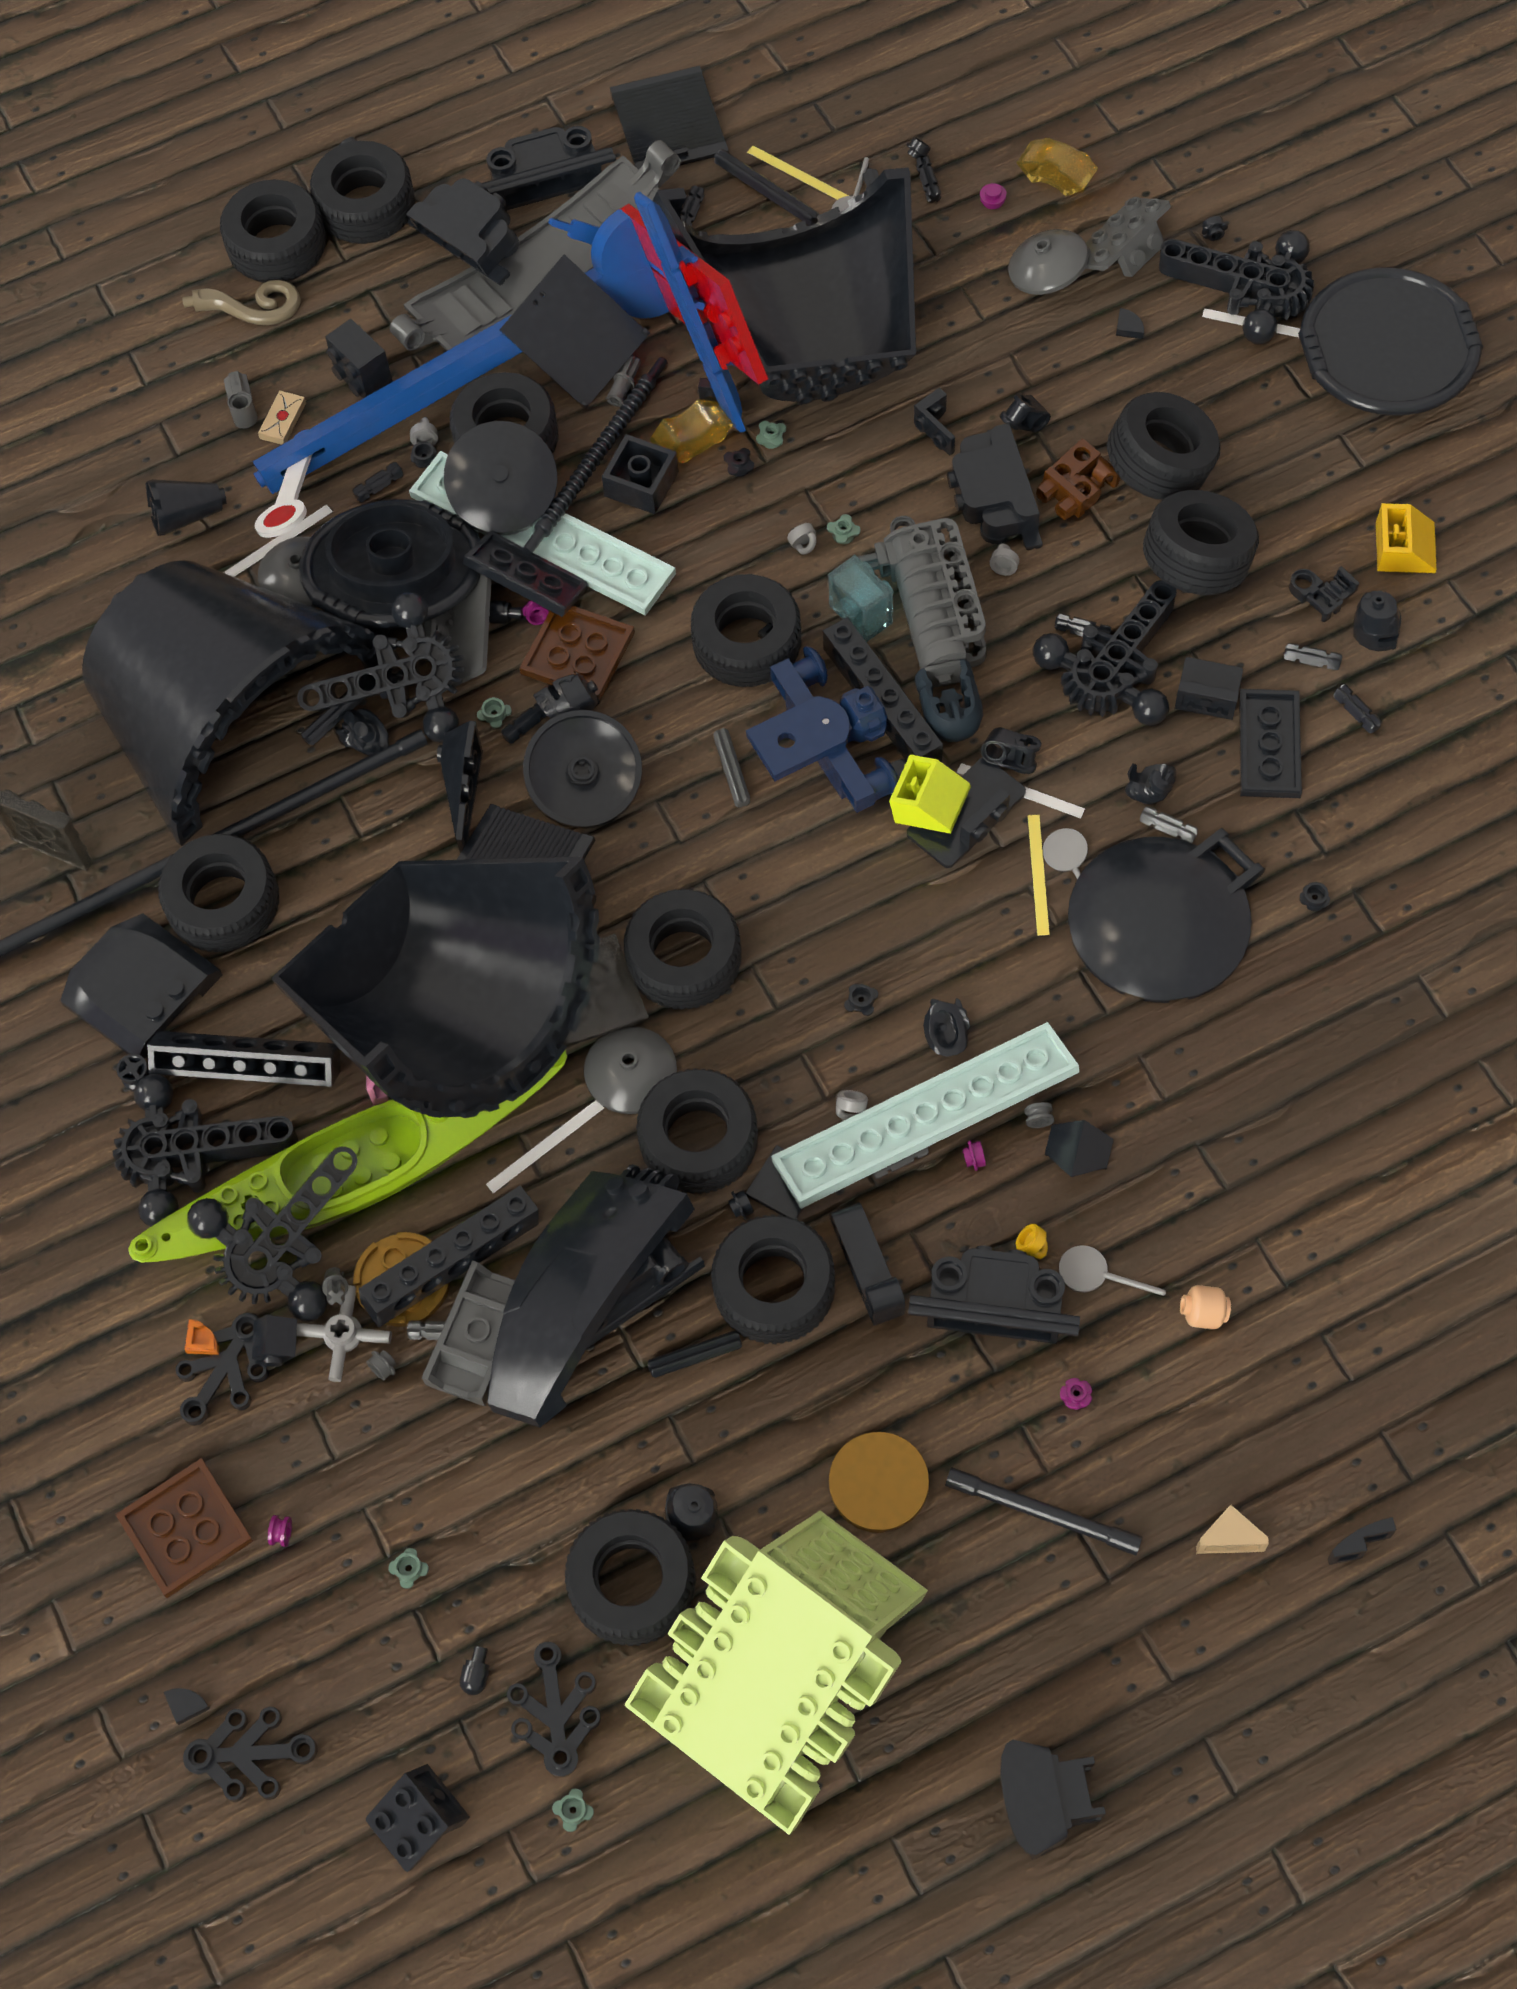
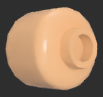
M1195 1285L1190 1288L1187 1295H1183L1181 1298L1180 1313L1185 1315L1186 1321L1191 1327L1218 1329L1229 1320L1231 1301L1219 1287Z

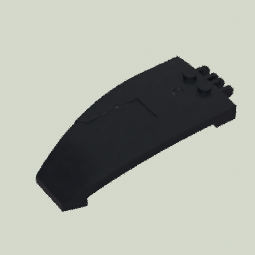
M633 1164L629 1165L621 1175L591 1171L548 1223L526 1257L503 1311V1318L492 1361L488 1405L494 1413L541 1428L567 1406L561 1394L602 1322L634 1275L668 1231L677 1232L695 1210L687 1193L677 1191L680 1181L677 1175L670 1173L664 1176L662 1171H654L650 1168L640 1170L639 1166Z

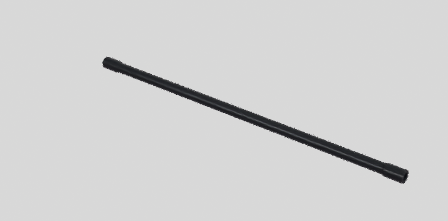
M418 729L398 739L394 744L214 834H231L232 836L241 837L401 756H406L428 745L427 739L422 730ZM174 854L1 939L0 957L159 878L166 862Z

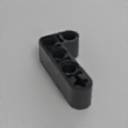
M859 1202L829 1213L833 1229L873 1325L876 1326L905 1315L903 1292L896 1277H892L861 1203Z

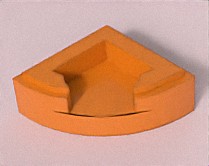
M189 1319L185 1352L187 1354L219 1355V1344L213 1332L203 1323Z

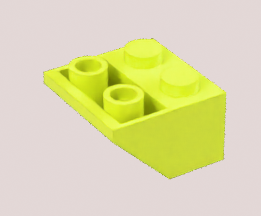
M909 755L889 800L894 821L898 824L951 834L971 785L937 759Z

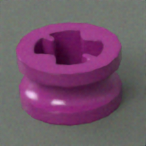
M278 1515L272 1516L268 1528L269 1545L274 1546L279 1542L282 1547L288 1546L292 1532L291 1517L286 1516L281 1520Z

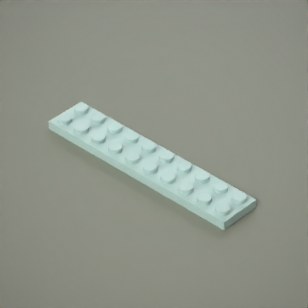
M440 451L409 490L410 497L419 501L426 500L456 514L450 505L444 486V467L448 454ZM566 513L564 516H561V520L557 522L549 537H544L533 552L589 583L588 587L645 616L676 575L675 567ZM535 525L516 534L501 536L524 547L534 533Z
M1047 1022L772 1155V1161L802 1209L1079 1073V1065Z

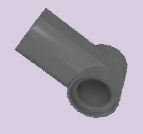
M239 371L231 372L224 379L228 398L227 404L233 422L238 428L252 427L256 424L258 416L253 403L247 374H242Z

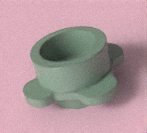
M762 421L759 424L760 433L756 436L758 444L769 449L777 448L783 444L782 435L786 432V426L783 423L775 424Z
M844 514L837 521L829 522L827 524V531L832 533L833 539L837 543L848 544L860 534V527L852 522L850 515Z
M491 697L483 702L482 710L477 712V718L480 721L490 723L492 728H500L502 721L506 716L511 715L512 710L509 705H504L503 701L499 698Z
M413 1548L406 1549L395 1561H391L388 1567L389 1572L400 1579V1585L405 1589L412 1588L414 1581L420 1576H426L429 1571L427 1563L419 1560L417 1551ZM411 1566V1571H406V1567Z
M572 1789L569 1795L564 1796L561 1801H555L552 1806L553 1813L560 1816L563 1821V1828L568 1832L575 1831L578 1824L584 1820L592 1819L594 1815L593 1808L585 1803L583 1793L579 1789ZM572 1807L576 1808L574 1814L570 1813V1808Z

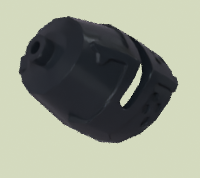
M1382 590L1366 592L1359 601L1354 614V638L1360 645L1369 650L1379 652L1396 649L1401 627V613L1396 600L1391 594Z
M580 673L558 678L553 681V685H547L533 695L550 719L559 714L574 710L592 711L600 703L595 693L598 691L597 685L593 680L588 682Z
M692 1483L681 1484L669 1489L665 1504V1520L674 1525L686 1541L700 1540L711 1536L714 1532L718 1518V1504L714 1498L713 1490Z

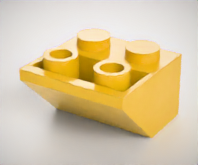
M1381 503L1376 521L1377 571L1436 573L1434 521L1411 504Z

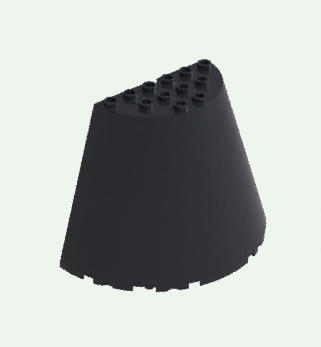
M909 167L883 170L865 188L866 190L862 194L847 200L848 208L840 212L839 207H835L817 216L818 223L807 226L806 221H802L789 228H778L750 234L707 235V232L699 231L698 235H696L694 228L685 221L682 222L681 210L687 199L684 188L657 190L653 202L660 206L667 217L675 239L730 280L768 377V380L758 385L767 397L780 401L797 402L799 405L807 404L817 399H822L824 402L831 401L840 394L862 388L888 376L894 371L906 368L908 366L907 362L916 355L911 176Z
M179 560L162 564L146 573L137 575L134 581L122 592H118L113 596L111 604L104 611L89 637L83 656L82 674L85 686L174 839L182 846L203 827L200 819L199 803L196 801L203 785L198 780L200 772L205 774L215 754L211 746L216 737L222 741L227 734L229 725L239 718L244 710L266 688L294 669L302 660L309 661L316 658L315 652L321 651L324 655L342 653L345 650L348 654L356 655L361 660L364 669L374 667L378 663L373 645V639L377 634L363 626L197 562Z
M582 857L398 861L343 912L342 924L339 927L335 928L333 925H328L272 977V980L375 1085L395 1102L410 1110L437 1118H470L477 1116L482 1111L492 1112L500 1108V1103L506 1100L513 1102L546 1075L567 1048L563 1043L569 1032H576L581 1022V1011L587 1007L592 993L587 991V987L590 984L592 962L598 963L600 937L597 934L599 910L593 908L591 895L596 893L591 875Z

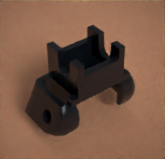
M1012 1739L1005 1745L1001 1756L1000 1777L1002 1793L1011 1830L1021 1848L1027 1854H1030L1032 1860H1035L1063 1844L1067 1838L1068 1829H1071L1072 1826L1100 1822L1102 1820L1101 1817L1106 1812L1104 1807L1092 1808L1085 1773L1090 1772L1091 1767L1094 1766V1756L1059 1762L1058 1755L1051 1754L1049 1747Z

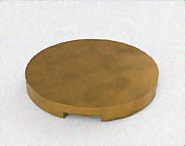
M398 1232L396 1235L386 1237L376 1243L373 1242L360 1256L354 1271L353 1283L357 1288L356 1296L360 1305L362 1306L359 1295L360 1287L428 1245L432 1240L416 1233ZM450 1282L385 1325L404 1327L411 1320L424 1321L431 1317L445 1301L449 1292Z
M871 1432L853 1438L839 1450L830 1468L829 1489L835 1507L847 1522L864 1531L885 1533V1531L897 1529L908 1522L910 1523L923 1508L928 1494L929 1476L923 1457L910 1442L891 1433Z

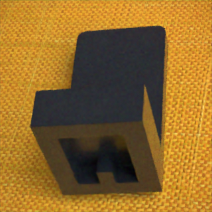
M939 387L914 405V424L920 432H925L932 439L938 449H943L950 456L955 452V436L938 421L946 412L947 394Z

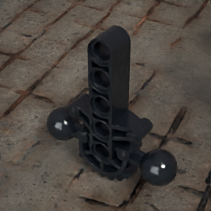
M1289 230L1282 233L1276 242V255L1271 260L1269 256L1262 252L1263 245L1258 241L1250 243L1244 258L1176 239L1167 240L1161 245L1158 268L1162 274L1229 293L1227 312L1231 315L1239 314L1241 308L1255 305V310L1245 317L1242 325L1244 336L1253 344L1270 342L1277 332L1278 326L1275 317H1283L1286 321L1290 315L1297 317L1300 311H1305V308L1312 299L1314 290L1312 272L1307 271V264H1298L1303 262L1310 252L1309 239L1299 230Z
M1163 580L1153 583L1114 635L1098 631L1092 625L1086 626L1083 629L1081 650L1078 651L1077 656L1069 652L1067 641L1061 635L1055 633L1043 634L1036 640L1032 648L1035 662L1040 667L1048 670L1062 667L1069 671L1061 676V687H1063L1064 696L1069 697L1070 705L1078 704L1079 712L1086 708L1090 716L1094 711L1099 712L1101 717L1105 715L1106 711H1109L1114 716L1117 713L1118 706L1125 702L1132 706L1134 717L1140 723L1148 726L1158 725L1165 720L1169 713L1167 696L1153 688L1139 691L1133 688V685L1141 684L1142 682L1144 684H1152L1155 681L1158 663L1156 660L1145 656L1142 651L1172 613L1176 588L1165 583Z
M404 592L393 601L391 613L394 621L400 627L406 629L408 638L402 641L385 635L375 636L373 645L377 655L378 666L308 684L299 690L297 696L298 703L305 710L321 711L387 693L393 715L397 718H406L409 716L410 711L416 708V704L420 701H426L428 712L423 719V730L432 741L443 743L444 734L459 727V718L451 708L445 706L442 694L447 690L453 694L458 692L452 683L453 681L460 684L463 683L462 678L455 676L456 671L465 672V667L456 666V662L463 661L464 656H454L453 653L458 651L460 647L458 644L448 647L452 640L450 636L447 635L440 641L442 631L436 630L432 637L425 635L423 623L428 615V605L425 599L418 593ZM397 647L404 648L410 657L400 659L396 652ZM424 659H428L432 664V671L427 676H423L419 672V664ZM396 667H400L404 672V678L400 683H394L391 679V671ZM369 674L376 680V685L371 691H367L363 686V679ZM340 682L345 683L348 688L347 695L342 699L338 698L335 694V687ZM417 685L416 696L412 699L409 698V686ZM311 690H316L320 697L319 702L315 706H311L307 701V695Z
M149 1074L143 1076L136 1083L134 1089L135 1103L145 1111V1118L139 1119L136 1122L128 1118L127 1123L130 1127L128 1129L119 1128V1133L123 1138L114 1139V1145L117 1148L113 1150V1157L117 1160L115 1167L121 1172V1176L125 1181L130 1180L132 1187L137 1188L143 1183L148 1184V1192L140 1199L138 1213L144 1224L152 1227L179 1210L178 1201L172 1193L167 1191V1186L172 1185L176 1180L179 1184L189 1185L193 1192L199 1193L206 1186V1163L270 1156L283 1151L298 1142L292 1122L284 1116H273L202 1125V1113L197 1102L193 1099L184 1101L182 1109L175 1112L176 1115L168 1118L164 1114V1110L172 1102L174 1094L172 1084L167 1078L159 1074ZM179 1122L178 1128L173 1129L172 1125ZM279 1132H288V1134L284 1138H275L276 1134H278ZM250 1135L257 1136L252 1142H243ZM225 1139L222 1145L212 1146L216 1140ZM194 1143L190 1149L181 1150L185 1144ZM155 1147H162L161 1151L157 1154H150L151 1150ZM183 1167L184 1172L176 1173L172 1168Z
M346 1146L334 1148L278 1214L257 1197L247 1199L242 1216L244 1220L241 1228L237 1230L228 1223V1212L221 1202L205 1198L198 1200L191 1206L187 1214V1223L191 1232L201 1239L216 1238L226 1246L224 1255L215 1254L213 1259L215 1261H223L224 1265L216 1267L214 1271L216 1274L225 1272L227 1275L219 1281L221 1286L229 1281L233 1284L228 1290L229 1295L234 1294L238 1288L242 1291L239 1295V1300L242 1302L246 1299L247 1293L252 1294V1304H257L258 1294H264L265 1302L269 1303L271 1301L269 1292L278 1289L287 1296L288 1309L295 1318L310 1322L324 1314L328 1307L327 1296L323 1293L322 1285L315 1281L299 1282L292 1276V1273L299 1267L304 1268L311 1263H318L321 1259L320 1249L303 1236L301 1232L355 1170L358 1160L352 1149ZM347 1152L350 1154L352 1162L347 1169L339 1170L334 1166L333 1159L337 1153ZM323 1176L330 1180L331 1187L327 1193L317 1194L313 1191L312 1183L317 1177ZM299 1201L307 1203L310 1208L308 1216L303 1219H297L291 1214V1207ZM254 1221L263 1230L255 1241L252 1234L248 1231L251 1222L254 1223ZM277 1226L286 1228L289 1233L288 1239L281 1244H276L270 1239L271 1230ZM286 1250L297 1256V1260L290 1264L278 1259ZM256 1251L263 1252L268 1259L266 1265L260 1269L251 1267L248 1261L249 1256Z

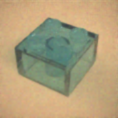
M854 555L828 574L829 606L842 619L848 617L866 642L893 624V589L887 581H881L874 574V570L867 562H862Z

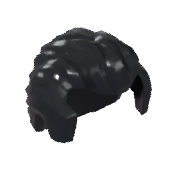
M1133 763L1127 773L1130 782L1126 785L1125 792L1131 799L1144 804H1155L1163 801L1172 790L1176 781V769L1167 764H1154L1145 767L1141 773H1138L1137 765Z

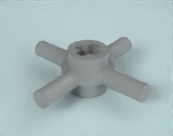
M348 1285V1291L345 1294L344 1303L341 1304L339 1315L330 1318L326 1325L297 1323L296 1336L323 1338L326 1345L333 1350L328 1380L333 1382H341L346 1352L356 1348L360 1341L390 1344L392 1339L391 1331L363 1329L358 1320L352 1316L357 1288Z

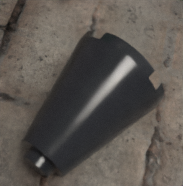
M156 479L145 483L148 507H151L153 515L151 520L157 536L169 534L222 511V505L227 504L224 488H219L217 483Z

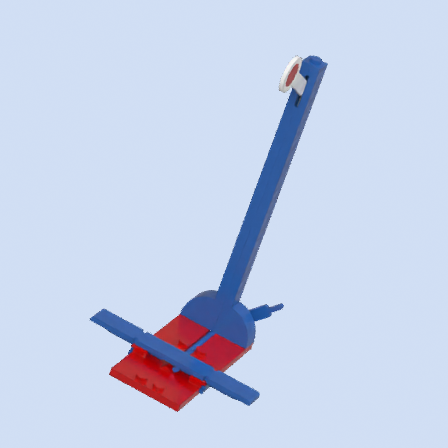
M640 191L634 196L638 210L632 205L627 204L611 214L600 227L573 219L570 224L550 218L549 224L551 226L568 231L567 235L572 239L592 245L591 260L594 268L585 272V274L630 316L653 318L671 312L687 326L698 356L703 362V368L724 419L739 432H745L746 429L741 419L742 406L740 397L727 366L735 365L758 385L768 380V377L730 280L676 240L669 221L660 206ZM510 316L311 429L297 433L290 441L254 460L253 464L257 471L253 475L260 487L266 486L272 494L279 491L275 505L266 509L255 522L257 533L265 538L280 536L294 529L303 521L307 509L304 503L297 499L307 474L523 352L499 331Z

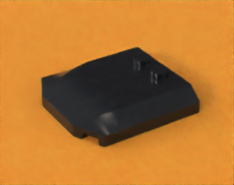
M142 913L112 926L70 970L60 1001L63 1006L128 1055L137 1054L145 1059L148 1056L147 1045L156 1033L164 1031L197 994L203 997L223 974L219 968Z

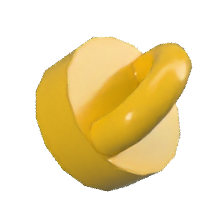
M1037 1224L1027 1225L1017 1237L1016 1249L1024 1251L1027 1255L1037 1259L1044 1258L1048 1251L1045 1230Z

